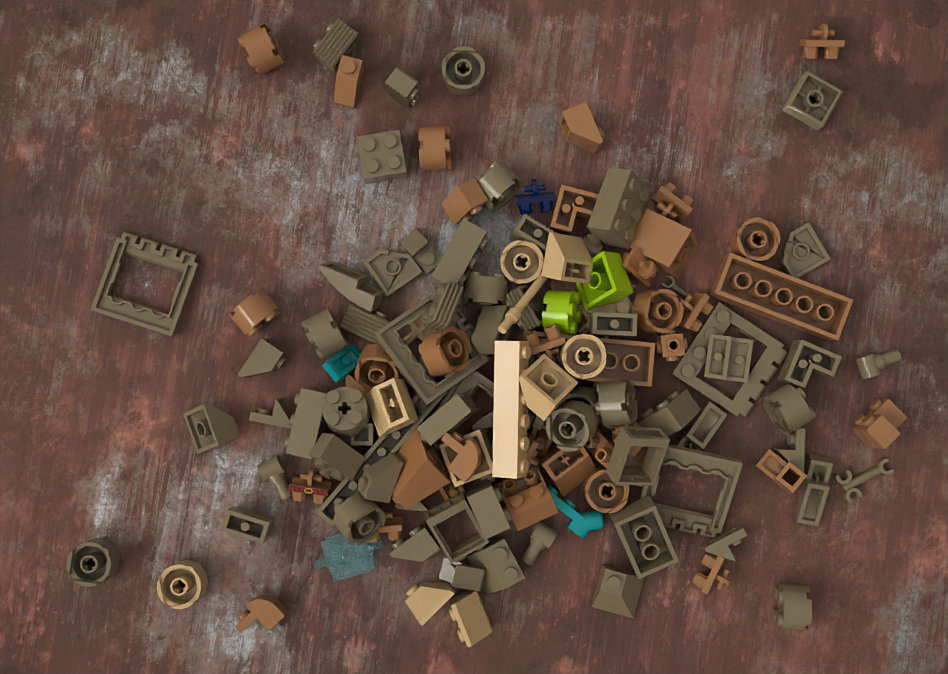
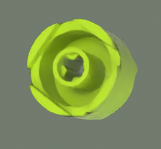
M548 290L543 300V304H547L546 311H542L543 329L545 326L555 323L562 334L576 335L578 323H581L583 318L582 310H578L581 300L580 292Z

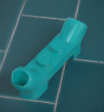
M538 464L537 467L541 473L540 464ZM550 484L547 486L556 507L570 517L566 525L574 533L585 539L590 531L603 528L602 512L596 510L578 512L575 510L576 505L568 498L563 501L557 496L559 491Z

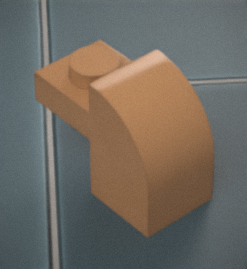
M446 432L441 440L458 453L448 469L462 481L467 482L481 465V448L474 438L469 439L465 443V438L458 432Z
M770 449L755 466L771 478L775 484L791 494L795 492L807 477L805 473L791 462L787 463Z
M259 595L245 605L248 609L237 618L240 622L235 628L242 633L252 622L258 619L270 631L289 611L275 597Z

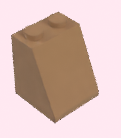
M646 209L637 223L634 238L627 249L629 252H631L632 248L638 249L649 260L653 261L661 272L678 280L699 244L692 229Z
M418 429L411 433L396 452V455L402 460L403 466L391 497L396 504L402 505L405 509H408L450 483L439 450L434 445L425 444L418 435L420 433Z

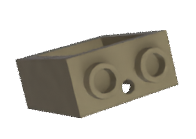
M467 392L458 393L417 427L420 432L418 435L425 444L429 443L430 446L442 441L441 439L446 432L456 430L480 408Z
M621 426L606 473L614 484L619 486H654L670 439L660 428ZM631 446L649 447L642 468H624Z
M463 492L424 513L428 526L450 563L462 561L468 554L473 551H480L486 544L490 543L489 539H485ZM465 509L478 533L451 548L437 524Z

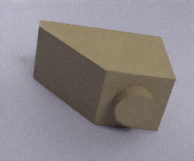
M261 338L238 373V376L250 377L274 372L277 369L280 370L287 360L284 358L287 353L266 339Z
M390 453L364 470L363 476L358 482V490L365 500L390 502L403 466L402 460L396 453Z

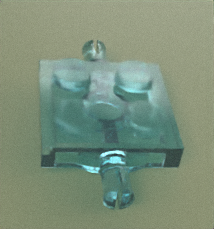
M342 533L322 539L321 544L324 550V558L312 561L313 568L316 570L327 566L331 571L334 583L375 570L376 565L373 559V551L385 548L384 540L382 538L378 542H368L358 546L357 543L350 544Z

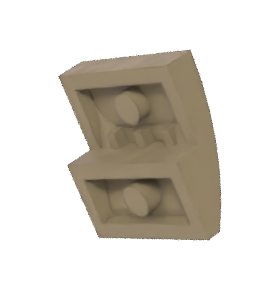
M710 334L704 377L748 383L754 340Z

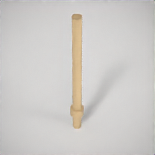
M540 274L515 307L509 309L505 314L504 321L498 327L500 333L505 334L510 326L520 319L521 312L548 277L541 276Z

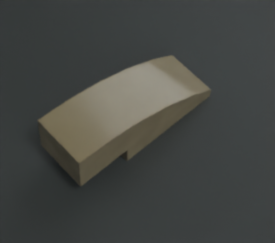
M332 261L320 265L319 269L327 280L347 299L370 312L381 307L385 291L366 284L367 275Z
M708 402L674 445L699 451L703 450L727 414L713 403Z
M807 453L803 472L807 477L800 484L796 512L797 523L813 526L819 525L830 489L828 481L833 462L829 457Z

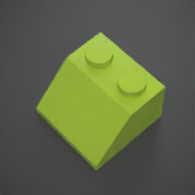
M602 251L592 258L594 263L590 284L576 282L585 310L618 302L633 293L626 270L622 267L623 262L620 253Z

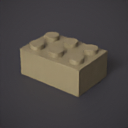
M608 168L587 228L608 246L629 248L634 238L637 223L641 219L643 206L649 196V189L632 170Z
M463 219L431 276L433 281L438 284H445L451 281L456 285L459 284L460 287H464L467 271L472 272L478 261L477 253H482L488 243V238H486L487 231Z
M301 388V391L297 392L295 397V404H297L296 412L292 413L290 418L292 429L290 435H287L284 447L287 448V454L313 459L309 454L321 434L326 433L328 427L322 413V405L328 392L312 388Z
M489 480L467 490V499L485 539L511 528L509 522L513 520L506 504H501L500 502L503 498L497 483L492 484Z
M649 495L624 506L615 513H609L638 579L679 562L658 510Z

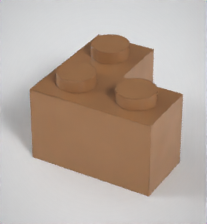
M561 185L549 226L550 230L570 235L576 216L590 219L599 194Z
M878 398L869 405L870 409L865 414H860L854 420L855 424L850 429L868 447L886 449L901 434L896 428L907 416L890 399Z

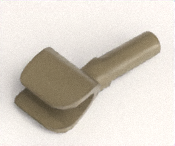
M667 275L666 278L672 284L667 286L662 282V287L664 289H672L686 298L689 293L678 287L672 276Z

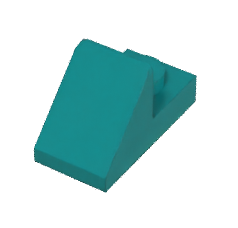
M351 344L326 361L322 367L335 382L343 380L356 369L361 352L354 344Z

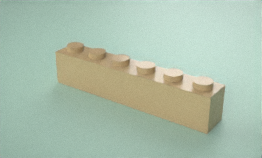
M495 341L492 477L518 479L525 477L529 469V462L527 460V450L529 448L527 428L530 418L518 379L528 369L531 356L529 341Z

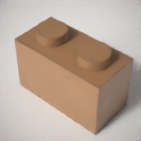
M473 178L458 185L441 204L452 223L456 225L462 222L463 219L471 221L474 218L473 215L483 210L482 206L488 199L476 179Z

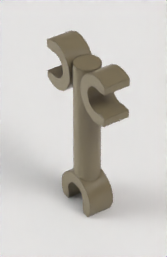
M879 459L876 467L852 478V473L848 469L843 470L845 473L843 480L840 479L838 474H834V480L840 484L844 491V500L851 503L850 494L852 492L855 493L856 497H862L861 491L854 487L880 474H892L894 472L893 468H888L887 470L883 468V465L889 459Z

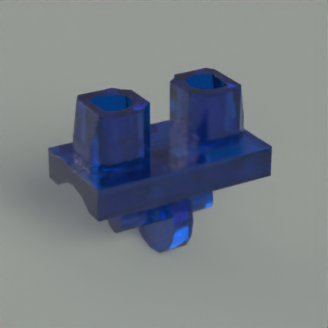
M531 179V185L523 186L524 192L532 193L515 195V201L521 215L532 214V203H540L541 213H550L553 209V201H556L553 191L538 192L545 190V184L537 185L536 179Z

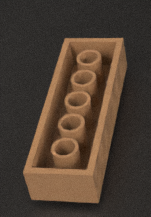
M731 252L724 255L709 296L829 342L839 340L853 299Z
M525 330L523 331L522 341H525L524 334L528 333ZM536 332L539 340L547 337L545 332ZM563 334L566 341L571 337L575 336ZM598 338L606 349L607 356L604 369L592 378H574L575 380L592 382L631 380L634 386L652 387L655 343ZM563 344L557 346L559 353L552 355L553 362L561 368L559 356ZM579 352V361L581 362L584 360L587 362V353ZM537 354L530 356L528 368L538 359Z

